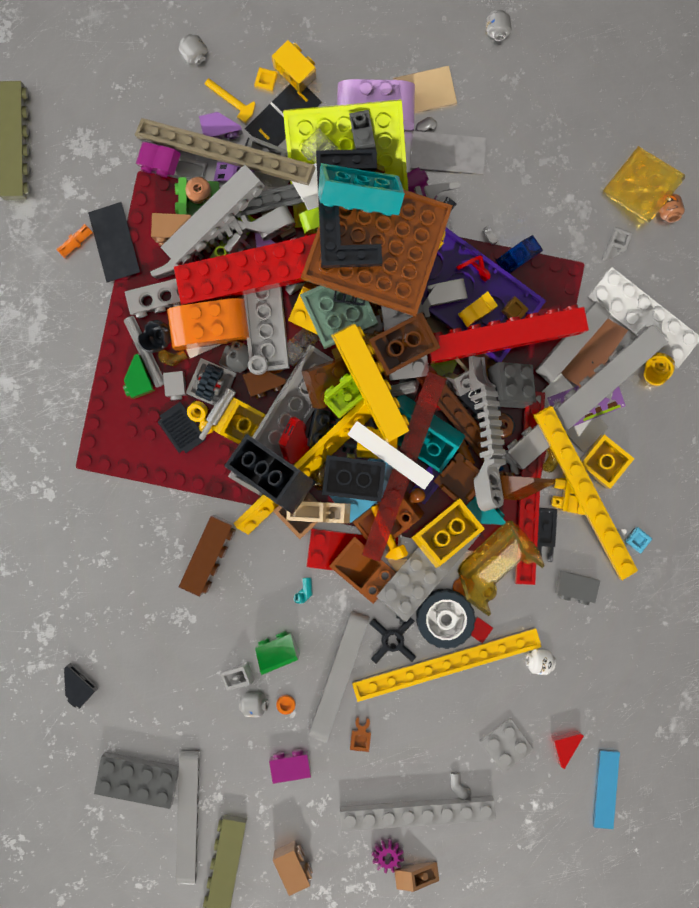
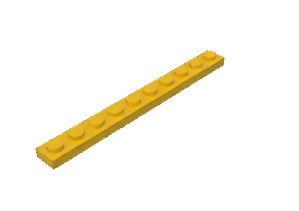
M364 399L350 410L293 466L307 476L314 473L326 461L327 455L331 456L350 438L348 433L357 421L364 425L372 417ZM263 494L234 522V525L237 529L249 535L279 505Z
M549 406L533 415L619 579L624 580L636 573L638 569L554 408Z
M533 628L352 682L357 702L542 646L537 629Z

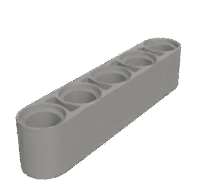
M595 301L585 312L589 331L581 335L562 338L536 368L535 371L549 384L558 377L611 315L598 301Z

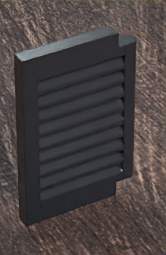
M181 402L160 415L162 419L158 421V424L178 453L183 451L188 453L207 440L206 438L204 440L199 438L201 431L196 423L188 417L187 410Z

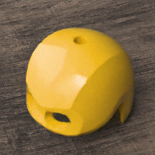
M655 353L646 362L643 373L644 379L654 386L663 385L673 375L675 361L665 353Z

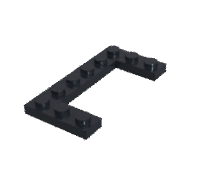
M376 149L316 151L318 189L321 163L359 170L377 171ZM318 196L321 268L382 266L381 244L341 245L339 206H325L323 203H320Z

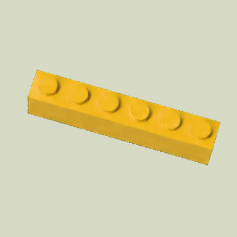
M351 324L332 334L331 336L384 441L390 442L409 431L407 427L409 422L404 414L401 415L398 409L400 404L396 397H392L390 393L392 389L389 382L381 376L382 368L378 362H374L371 356L374 354L369 344H365L363 340L365 335L361 327Z

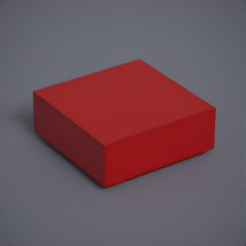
M476 617L475 628L471 636L483 644L493 630V627L479 617Z

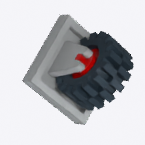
M201 358L186 394L215 406L226 386L231 388L237 373Z

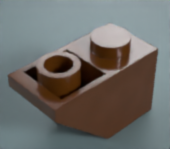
M268 371L262 375H256L251 372L243 375L250 396L252 398L256 397V399L267 396L266 392L274 390V393L281 391L286 383V379Z

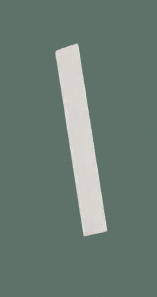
M358 421L349 431L348 435L421 488L425 489L434 476Z

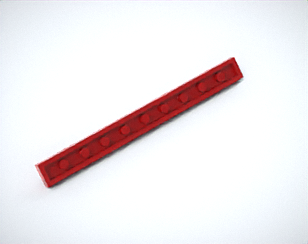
M535 392L536 397L541 396V403L536 399L535 403L524 408L523 431L528 427L533 428L538 424L533 415L545 409V392ZM542 454L521 470L520 477L541 478ZM540 491L519 500L515 584L535 585Z

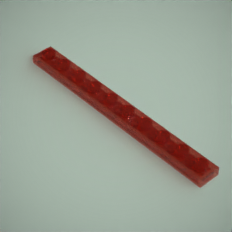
M429 371L408 426L409 431L405 434L400 448V452L415 463H417L447 380L446 377ZM393 468L362 553L363 556L379 562L382 559L410 482L409 478Z

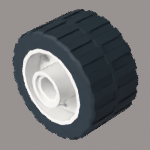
M448 588L432 591L416 611V623L423 638L429 644L444 649L456 648L464 644L470 638L472 631H474L476 617L474 609L467 598L459 592ZM443 615H450L449 621L441 622Z

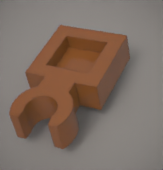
M356 717L355 724L358 730H352L350 750L369 752L371 732L366 731V729L370 725V719L367 718L366 723L361 725L359 717Z

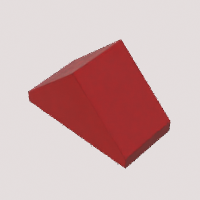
M574 731L552 737L558 764L561 768H566L584 735L581 732Z

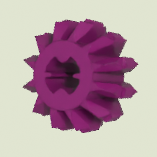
M389 839L388 844L381 840L382 847L376 844V851L372 852V856L375 857L372 862L373 864H378L377 870H381L384 867L385 874L388 872V869H391V872L394 873V866L401 868L400 862L404 861L402 856L404 851L403 849H398V842L392 846L391 839ZM387 853H390V854H391V856L389 857V859H385V856H387Z

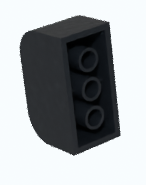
M248 434L245 435L224 465L291 514L295 513L316 483L312 478Z

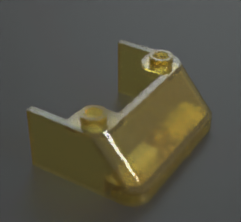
M507 521L468 556L458 569L467 601L487 616L491 615L488 602L497 595L496 583L521 560L525 564L535 562L541 568L545 566L538 548L513 521Z

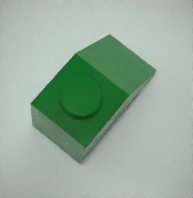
M140 354L134 355L124 378L125 385L123 386L127 397L130 396L132 399L155 391Z

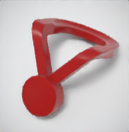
M481 255L456 266L457 270L472 264L479 271L480 278L483 281H487L491 277L489 271L484 268Z

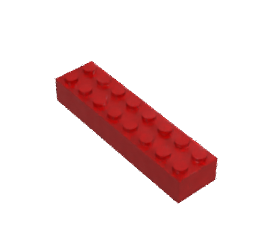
M316 234L174 266L181 305L229 299L304 282L305 280H302L301 276Z
M572 305L560 312L557 308L548 310L544 315H539V312L528 314L525 319H520V316L508 318L505 323H501L500 320L488 322L489 324L485 327H481V324L469 326L465 331H462L461 328L449 330L450 332L442 335V332H436L433 334L440 348L429 353L428 358L430 364L581 335L589 331L585 308Z

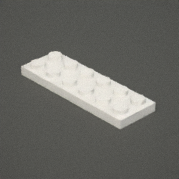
M613 267L609 269L587 297L593 303L598 301L611 313L610 316L636 337L638 336L637 332L642 327L654 325L668 341L658 352L669 355L675 361L676 368L680 367L699 342V335Z

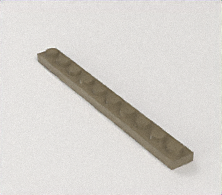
M141 118L135 132V136L138 139L239 167L246 165L250 170L308 186L316 169L313 164Z

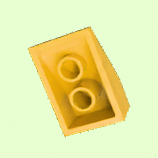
M233 397L217 425H214L212 429L218 434L240 444L246 434L253 437L266 414Z

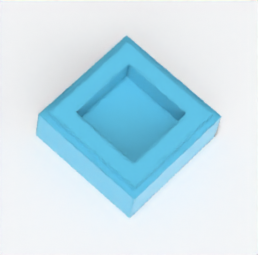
M636 526L625 542L641 554L652 538Z

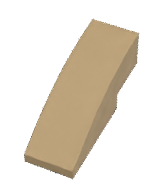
M302 501L294 514L287 511L286 520L350 523L351 504Z

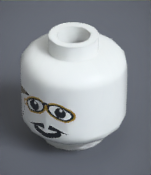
M533 649L530 655L528 654L526 657V666L529 667L530 672L533 674L548 675L555 669L556 658L549 650Z

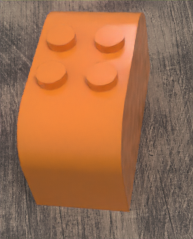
M243 298L181 305L167 309L172 348L175 351L228 344L235 340L242 342L247 341V338H249L245 301Z

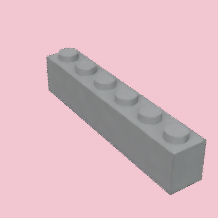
M244 165L161 248L178 266L190 263L193 259L192 257L197 252L204 250L207 243L220 234V230L225 225L230 224L239 211H243L248 206L250 200L261 194L265 185Z

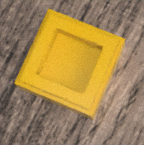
M259 67L254 87L273 92L278 72Z

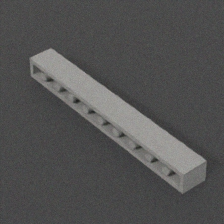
M654 325L642 327L637 332L638 336L634 340L630 338L622 345L624 349L620 352L616 350L608 357L610 360L605 365L601 363L593 370L595 374L592 377L586 376L579 383L581 386L576 391L573 388L565 395L566 399L562 403L558 401L552 406L566 432L668 343ZM538 424L533 428L528 427L521 433L523 437L519 441L515 439L507 446L506 454L520 470L526 468L549 447Z

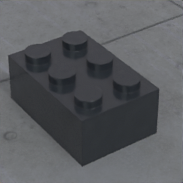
M327 455L322 495L381 502L386 462Z

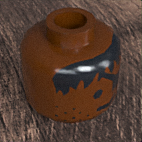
M501 413V416H499V420L502 421L500 430H503L501 438H507L515 430V421L509 414Z

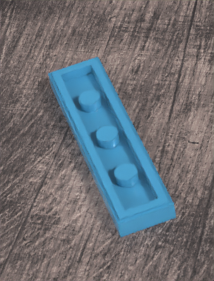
M600 750L594 828L614 829L619 751Z

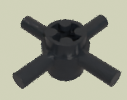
M410 617L398 629H386L373 618L369 624L382 635L381 642L383 646L375 653L371 660L377 664L388 651L395 652L399 650L407 659L413 662L417 656L404 645L403 634L415 621ZM395 634L398 643L396 645L395 643H388L391 635Z

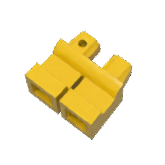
M555 478L553 488L563 489L562 497L552 495L550 505L560 508L561 511L585 515L576 496L570 495L574 494L567 478Z

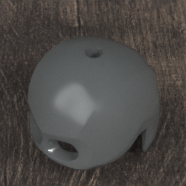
M233 341L232 345L225 347L219 364L233 372L245 371L249 362L248 346L242 342Z

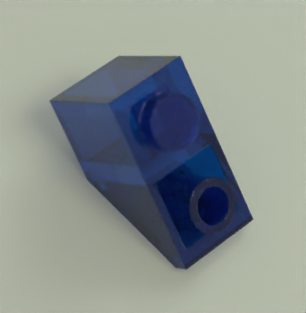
M531 235L499 257L496 262L502 269L511 274L543 252V249L535 237Z

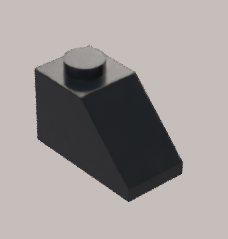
M71 663L64 668L65 696L68 698L67 701L70 705L80 709L98 688Z

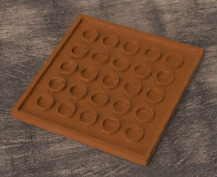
M404 190L405 195L399 215L387 216L381 212L373 211L368 213L361 209L354 208L348 210L339 206L341 245L381 244L382 266L321 268L320 230L318 227L301 279L416 317L453 205Z

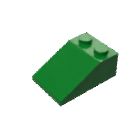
M287 631L276 634V638L270 641L269 638L259 641V645L255 648L261 675L297 661L300 655L292 632L287 633Z

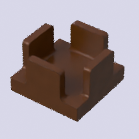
M458 452L435 478L434 482L454 501L461 499L466 504L476 494L474 478L479 474L480 470Z

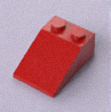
M312 528L306 567L333 570L329 566L354 537L366 547L368 541L362 534Z

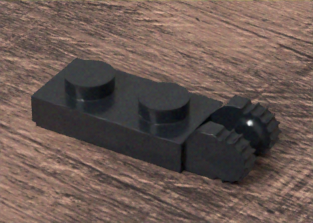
M539 508L537 561H540L542 558V546L548 547V562L553 561L557 527V509Z

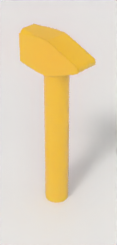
M208 78L205 85L240 110L237 119L246 125L253 117L256 106L255 101L245 105Z
M378 504L372 506L371 510L390 549L385 557L394 560L406 557L408 552L405 545H396Z

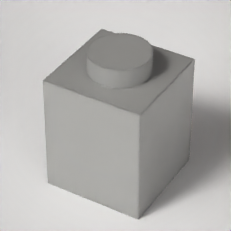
M185 372L163 373L166 397H171V400H181L182 396L187 395Z

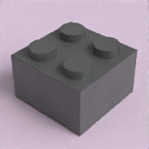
M498 362L487 369L488 379L492 384L496 385L495 390L499 395L496 397L500 404L498 407L525 408L536 402L533 365Z

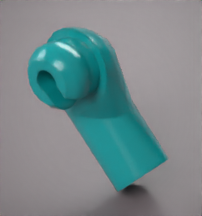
M312 577L302 578L303 588L294 595L295 603L303 604L312 596Z

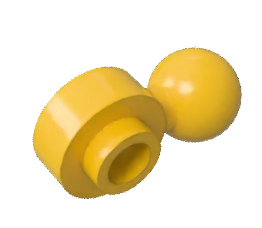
M195 401L188 407L187 414L191 420L200 422L199 429L202 432L208 423L206 420L208 409L204 403ZM211 427L210 431L208 432V434H210V433H212V432L214 431V430L212 429V427Z

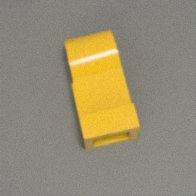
M486 292L458 315L466 327H469L495 310L498 305L489 292Z

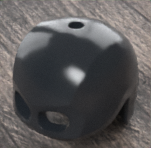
M160 320L149 321L145 325L144 333L138 336L139 346L148 353L164 350L171 343L170 327Z

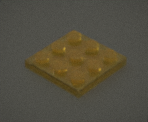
M638 146L604 188L603 193L650 223L685 179V174Z

